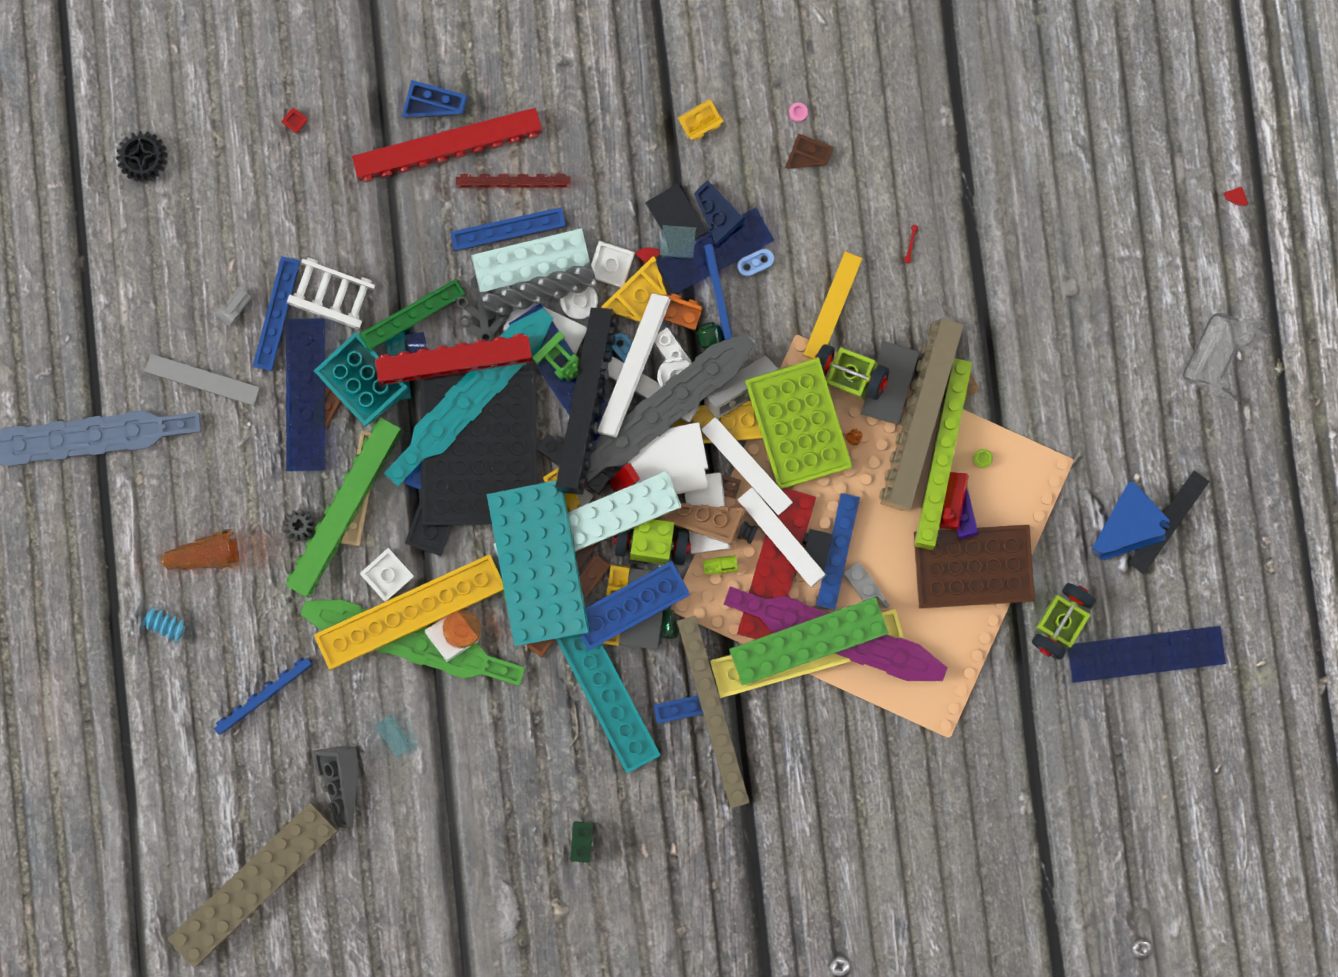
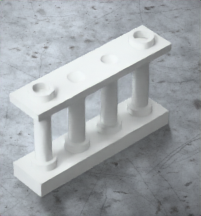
M312 258L302 259L301 265L306 266L297 293H294L293 296L289 295L287 304L359 330L362 321L359 320L358 314L367 289L373 291L375 287L372 281L363 277L360 280L317 264V260ZM314 269L324 273L315 300L309 302L304 300V293ZM333 276L342 279L333 307L331 306L328 309L323 307L322 300L330 278ZM350 282L360 286L351 313L345 315L341 313L340 307Z

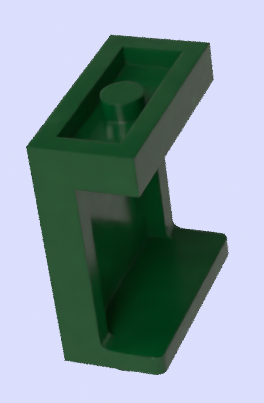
M574 821L571 841V862H591L593 823Z

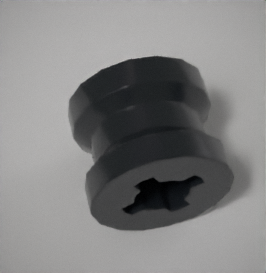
M744 521L737 539H744L748 544H751L758 527L750 526L748 522Z

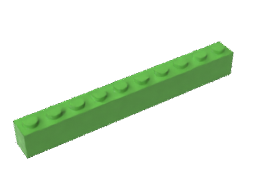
M381 417L379 421L376 420L371 428L373 432L370 437L364 440L360 455L357 454L352 462L354 466L351 471L346 472L343 478L345 482L341 488L339 487L336 490L332 505L329 504L324 512L325 517L322 522L319 521L313 539L310 538L306 543L305 548L307 549L304 555H300L297 559L295 571L291 572L287 577L286 582L288 583L286 586L309 599L403 433L401 428Z

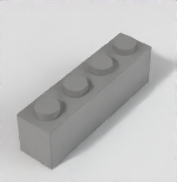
M766 355L761 359L755 360L751 365L740 369L722 387L715 389L705 397V406L719 419L750 400L745 379L771 372L778 368Z

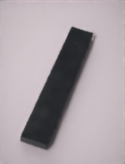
M1195 470L1192 471L1163 512L1170 520L1167 523L1170 529L1163 528L1166 531L1164 534L1166 540L1136 550L1127 564L1141 574L1147 571L1210 482Z

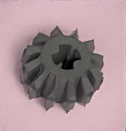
M293 510V517L288 514L286 515L289 522L283 521L282 524L288 526L283 529L284 533L290 532L287 538L291 539L294 536V541L298 542L299 537H301V540L304 542L306 541L305 535L312 537V534L308 531L315 530L314 526H310L315 520H308L311 516L310 513L304 515V510H300L299 515H297V512ZM299 521H302L303 528H299V531H296L295 524H299Z

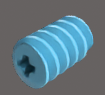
M153 606L146 614L141 627L146 625L147 630L153 628L154 633L160 632L162 637L167 635L169 640L174 638V642L178 643L185 631L184 619L177 623V616L169 619L170 613L162 616L163 610L161 609L158 613H155L156 607Z

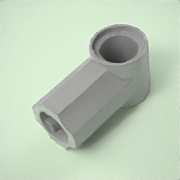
M238 287L229 300L218 308L215 316L229 327H232L239 319L241 311L252 299V296Z

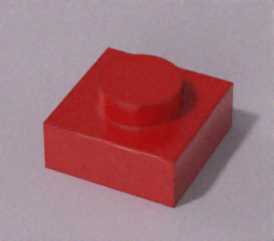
M292 107L281 122L297 135L308 122V118Z

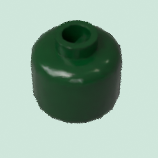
M714 322L700 325L697 336L702 348H709L713 344L724 341L720 325Z

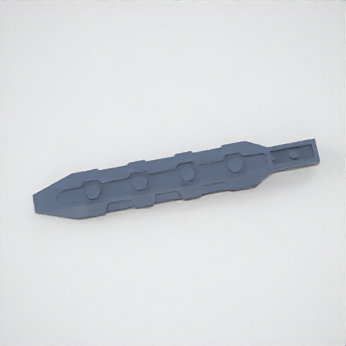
M141 410L126 412L123 415L95 416L69 422L56 421L30 427L3 428L0 430V465L14 466L29 464L32 461L60 460L86 454L99 455L117 450L146 449L163 437L202 432L200 413L159 417Z

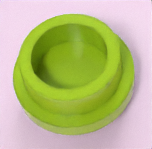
M986 449L976 451L973 457L975 465L979 468H987L993 460L991 452Z

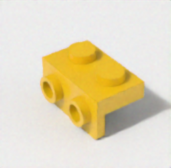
M711 99L677 117L686 136L690 140L702 138L705 132L719 128L720 124L724 122Z

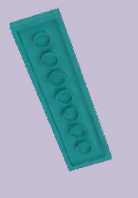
M580 634L556 638L626 774L661 756L602 643L588 650Z

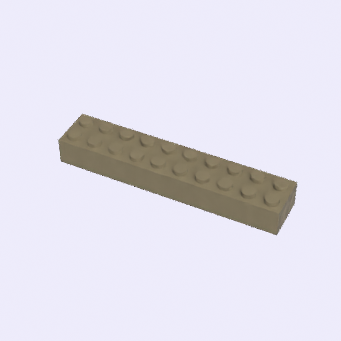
M941 318L929 324L926 334L928 339L927 342H924L921 349L923 356L922 360H919L917 363L916 371H918V374L911 384V389H913L912 395L906 401L907 412L906 415L902 416L900 422L902 429L901 433H898L896 436L895 444H897V447L890 457L891 468L885 474L884 480L887 482L879 495L881 505L901 511L911 509L963 329L962 324Z
M313 802L309 803L167 940L193 968L197 967L339 830Z

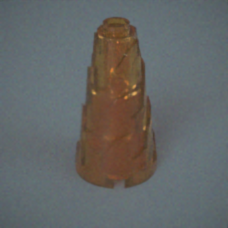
M231 529L221 530L212 533L210 536L197 539L195 542L180 545L176 549L164 552V556H161L162 566L168 570L237 567L239 564L235 562H239L238 545L236 539L231 540L230 535H234Z

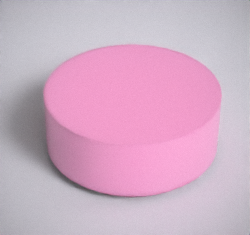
M794 103L790 107L789 117L792 121L800 123L807 118L808 109L803 103Z

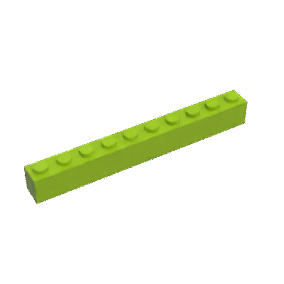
M954 358L946 384L914 547L933 550L936 544L972 362Z

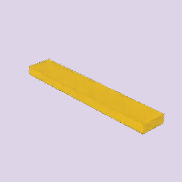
M846 251L844 252L803 356L814 359L820 348L824 344L828 345L862 261L861 257Z

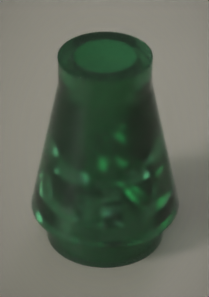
M663 610L660 634H662L664 639L677 638L679 631L674 610Z

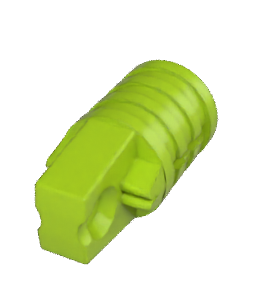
M736 555L703 561L704 573L726 574L738 572Z

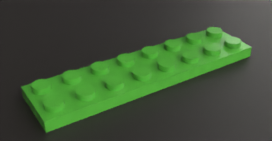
M873 597L738 645L729 650L743 686L889 633L877 599Z

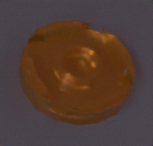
M461 610L451 613L444 620L442 627L443 636L446 642L453 647L462 649L472 646L478 641L481 634L480 621L474 614L468 611Z

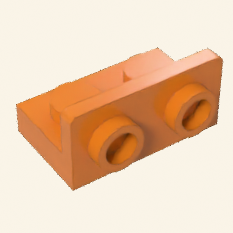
M676 294L666 295L671 301L663 321L695 331L703 309L702 306H699L700 303L694 300H689V302L681 300L682 297Z

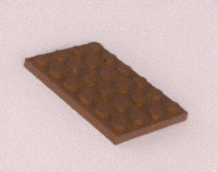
M1030 525L978 528L979 535L960 540L956 529L938 530L933 550L915 547L919 609L1035 602Z

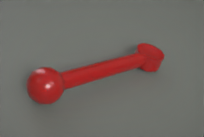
M917 225L911 226L910 243L907 256L904 257V262L907 264L911 262L910 255L915 233L918 231Z

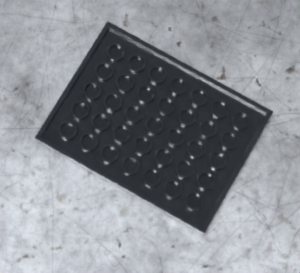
M517 371L504 389L497 393L483 407L482 412L473 421L468 423L455 437L456 440L442 454L426 458L421 462L422 525H492L487 494L537 484L536 371ZM468 372L420 379L421 419L427 413H430L445 397V394L451 387L457 385Z

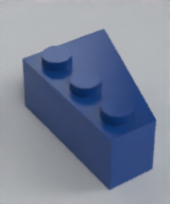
M411 80L402 117L420 118L464 115L469 96Z

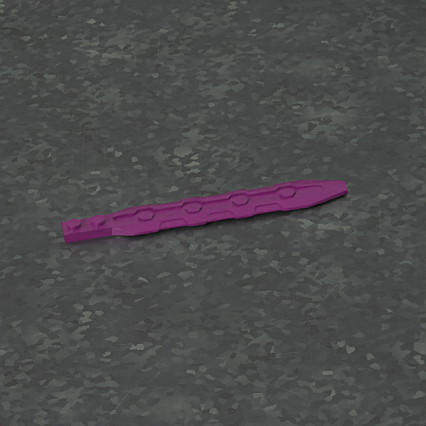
M731 586L723 604L760 618L772 633L831 613L804 605L803 602L786 596L764 599ZM887 634L835 653L849 658L852 662L874 667L887 672L888 675L905 681H943L948 668L921 645Z

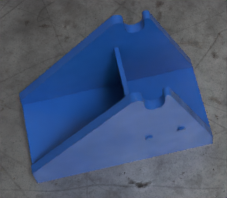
M1129 481L1092 547L1093 555L1106 560L1166 540L1164 535L1166 531L1163 528L1170 529V526L1167 524L1170 520L1136 484Z

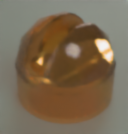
M856 428L851 429L846 434V440L852 445H858L863 438L862 432H859Z

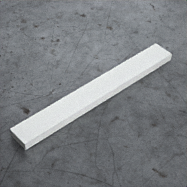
M652 293L598 428L600 434L617 438L671 301L669 297Z

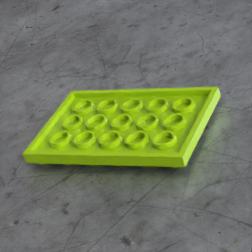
M819 357L745 379L777 486L780 489L852 468Z

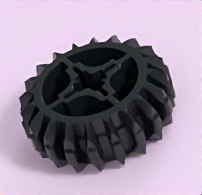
M139 131L137 137L134 133H131V139L126 136L124 138L126 143L120 142L119 144L123 149H117V153L121 154L116 157L117 161H121L117 165L119 168H123L121 172L127 174L128 179L134 177V181L138 182L141 177L144 183L146 182V177H148L150 181H153L152 175L155 174L159 177L160 175L157 171H164L165 169L161 165L168 163L163 159L168 157V154L164 152L167 148L165 145H162L163 141L161 139L157 140L155 134L150 137L148 131L144 136L142 131ZM144 143L153 145L156 153L146 151ZM135 145H137V149L134 152L129 153L130 150ZM143 152L146 157L141 161L138 157ZM128 161L137 162L140 171L132 169ZM151 161H155L154 164L147 169L148 163Z

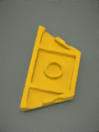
M653 256L601 308L613 309L617 315L640 323L652 293L662 296L667 295L655 257Z

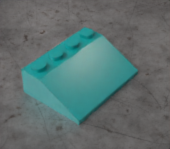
M355 332L323 361L314 372L366 427L398 403L410 390L403 382L379 385L375 359H379V356L373 350L369 351L358 333Z

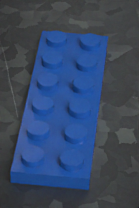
M673 561L664 564L585 608L590 632L580 634L588 650L691 595Z

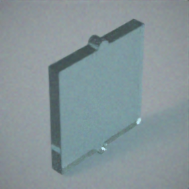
M663 225L662 238L659 240L661 243L660 256L693 259L694 246L697 244L695 241L696 227Z

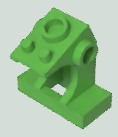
M559 331L532 357V360L539 365L545 359L556 370L554 373L559 379L563 380L565 378L570 382L578 375L580 359L575 354L570 356L559 345L565 339V336ZM560 354L568 360L562 368L554 362Z

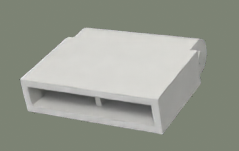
M699 422L668 429L660 437L657 436L639 451L640 453L628 462L631 463L640 477L637 483L668 471L676 494L708 488L705 470H709Z

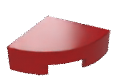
M1242 186L1223 193L1226 200L1235 205L1246 206L1249 204Z
M652 247L642 248L635 253L645 264L653 256L657 259L662 254L660 250Z

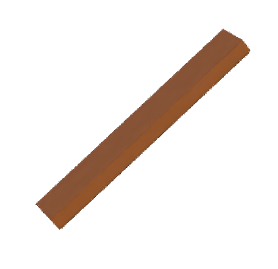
M597 554L594 555L579 575L584 601L611 567L608 562ZM556 639L529 643L527 647L542 658Z

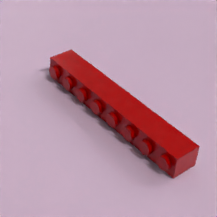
M515 334L513 338L507 339L505 337H496L494 341L477 340L474 342L475 344L467 345V343L463 342L449 348L444 345L430 351L425 348L411 354L405 351L398 353V356L381 355L379 359H375L378 382L381 386L532 362L528 335Z

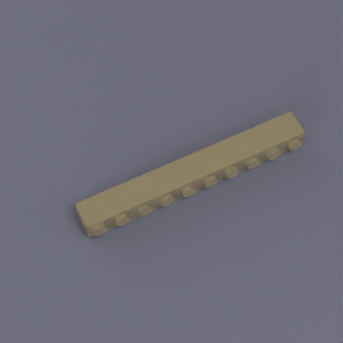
M696 616L678 620L676 622L729 806L734 808L749 803Z

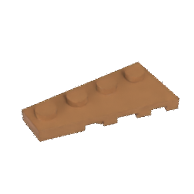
M680 503L682 508L665 514L659 519L674 522L675 527L732 545L745 513V508L698 506Z

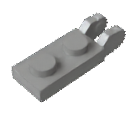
M860 562L843 573L863 601L877 597L883 607L888 608L890 606Z

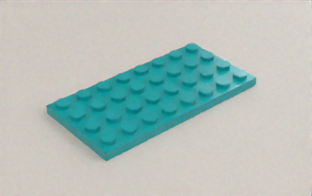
M556 481L487 494L514 646L590 632L565 495L556 488Z

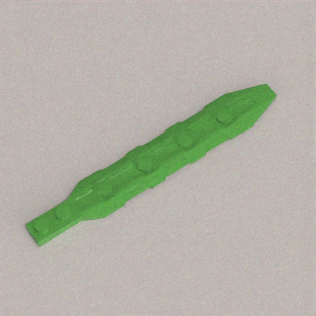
M341 599L312 600L304 602L300 615L323 631L367 609ZM427 626L374 650L408 659L409 662L415 664H424L445 671L447 674L463 679L485 675L520 686L525 667L488 656L477 643L446 662L425 634V630L429 628Z

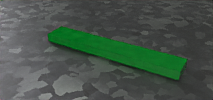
M454 279L361 332L359 336L367 349L371 351L453 304L459 297H465L466 293L457 279Z

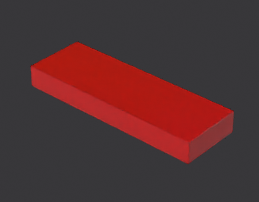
M628 463L611 479L609 485L614 492H618L636 484L640 477L631 463Z

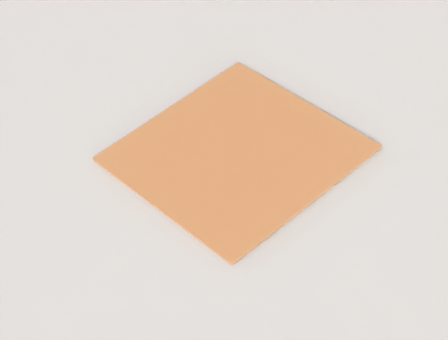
M800 335L794 337L780 369L810 360V358L803 356L809 339ZM837 352L834 353L833 361H835ZM829 369L828 373H827L826 376H825L826 380H827V378H828V375H829L831 369ZM828 386L852 468L786 488L816 497L806 533L813 529L832 534L841 493L860 497L844 572L860 562L890 605L888 608L883 607L876 597L881 613L896 609L904 639L921 645L948 668L943 681H905L888 675L885 671L852 661L808 674L949 738L953 734L1010 603L919 609L914 532L917 531L943 400L911 509L901 511L881 505L879 495L887 482L884 480L885 474L891 468L890 457L892 452L896 450V436L898 433H901L902 426L900 422L902 416L906 415V401L909 396L911 397L913 389L909 386L899 424L896 425L862 415L865 399H860ZM963 409L950 472L967 473L969 475L967 486L977 528L1030 525L1031 552L1033 554L1071 469L1073 459ZM763 439L747 440L744 449L777 485ZM980 449L990 451L993 456L991 465L987 468L977 467L973 461L976 451ZM734 468L731 478L739 479L741 482L736 499L724 496L725 506L729 508H744L738 499L753 487ZM733 482L727 483L728 485L735 486V483ZM725 488L724 492L733 494V490ZM746 509L730 549L694 555L683 579L691 595L671 606L673 613L684 618L696 616L699 625L741 644L755 640L737 634L743 612L723 604L730 586L749 593L766 534ZM744 521L748 522L750 526L758 527L751 544H748L744 539H737ZM939 527L938 530H949V529L940 528V527ZM736 555L738 572L726 574L704 573L703 561ZM795 570L788 594L789 598L803 602L804 605L823 612H833L863 601L843 575L835 610L816 606L821 580L811 588L797 570Z

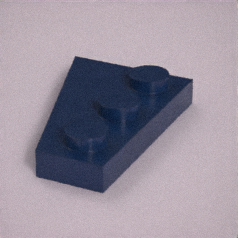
M708 180L694 193L708 228L711 231L713 240L718 246L745 219Z

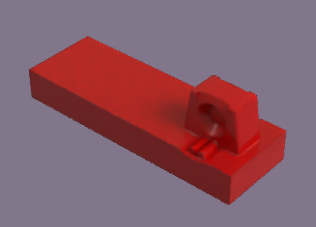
M950 472L939 524L940 528L959 530L969 479L967 473Z

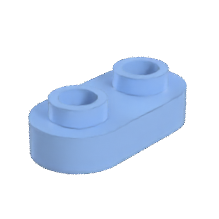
M761 249L740 259L737 266L738 272L744 277L757 274L772 266L774 256L771 251ZM766 257L768 261L763 263L760 259ZM749 265L750 270H744L743 266Z

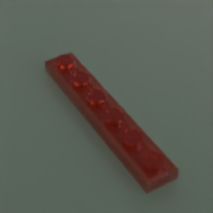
M461 174L460 177H456V187L571 188V180L566 174H555V177H548L547 174H536V177H529L528 174H517V177H510L509 174H498V177H491L490 174H480L479 177H472L471 174Z

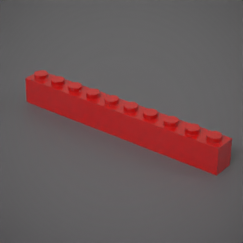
M535 107L353 155L352 159L358 180L366 183L373 181L374 177L381 176L385 178L392 176L393 172L400 171V173L410 171L412 167L424 168L429 166L431 162L443 163L450 157L462 158L469 152L474 154L484 151V148H499L503 146V143L510 142V144L520 142L522 138L534 139L542 133V128Z

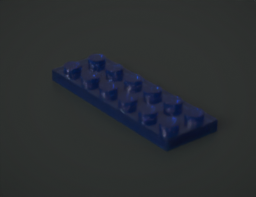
M756 207L741 215L745 221L718 246L715 244L711 232L656 261L673 294L677 295L710 277L703 248L704 245L711 244L713 246L719 272L774 242V238Z

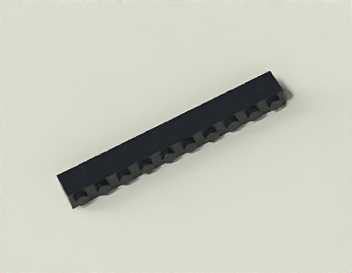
M591 307L555 485L562 493L583 495L584 488L587 487V472L591 468L590 456L595 448L594 436L598 432L597 420L602 412L601 400L605 396V380L609 376L608 364L612 360L611 349L616 340L615 328L619 325V317L613 309Z

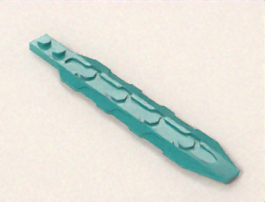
M542 308L512 323L500 337L507 339L513 338L515 334L528 335L531 356L533 357L540 350L553 317ZM527 363L468 372L457 385L451 387L440 403L414 427L410 446L384 472V475L398 487L424 459L442 454L456 440L455 437L468 423L473 421L482 412L483 407L497 393H500L514 374Z

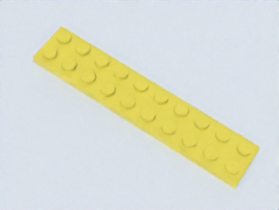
M896 609L882 612L889 633L887 635L904 639ZM833 653L743 686L731 655L711 660L710 664L719 696L723 698L851 661L849 658Z

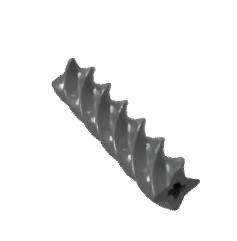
M588 262L584 266H572L565 272L555 271L547 277L538 276L529 282H517L510 288L500 287L492 293L483 292L480 293L487 320H489L496 314H509L515 308L526 309L533 303L544 304L552 297L561 299L570 292L581 293L588 287H598L591 263Z

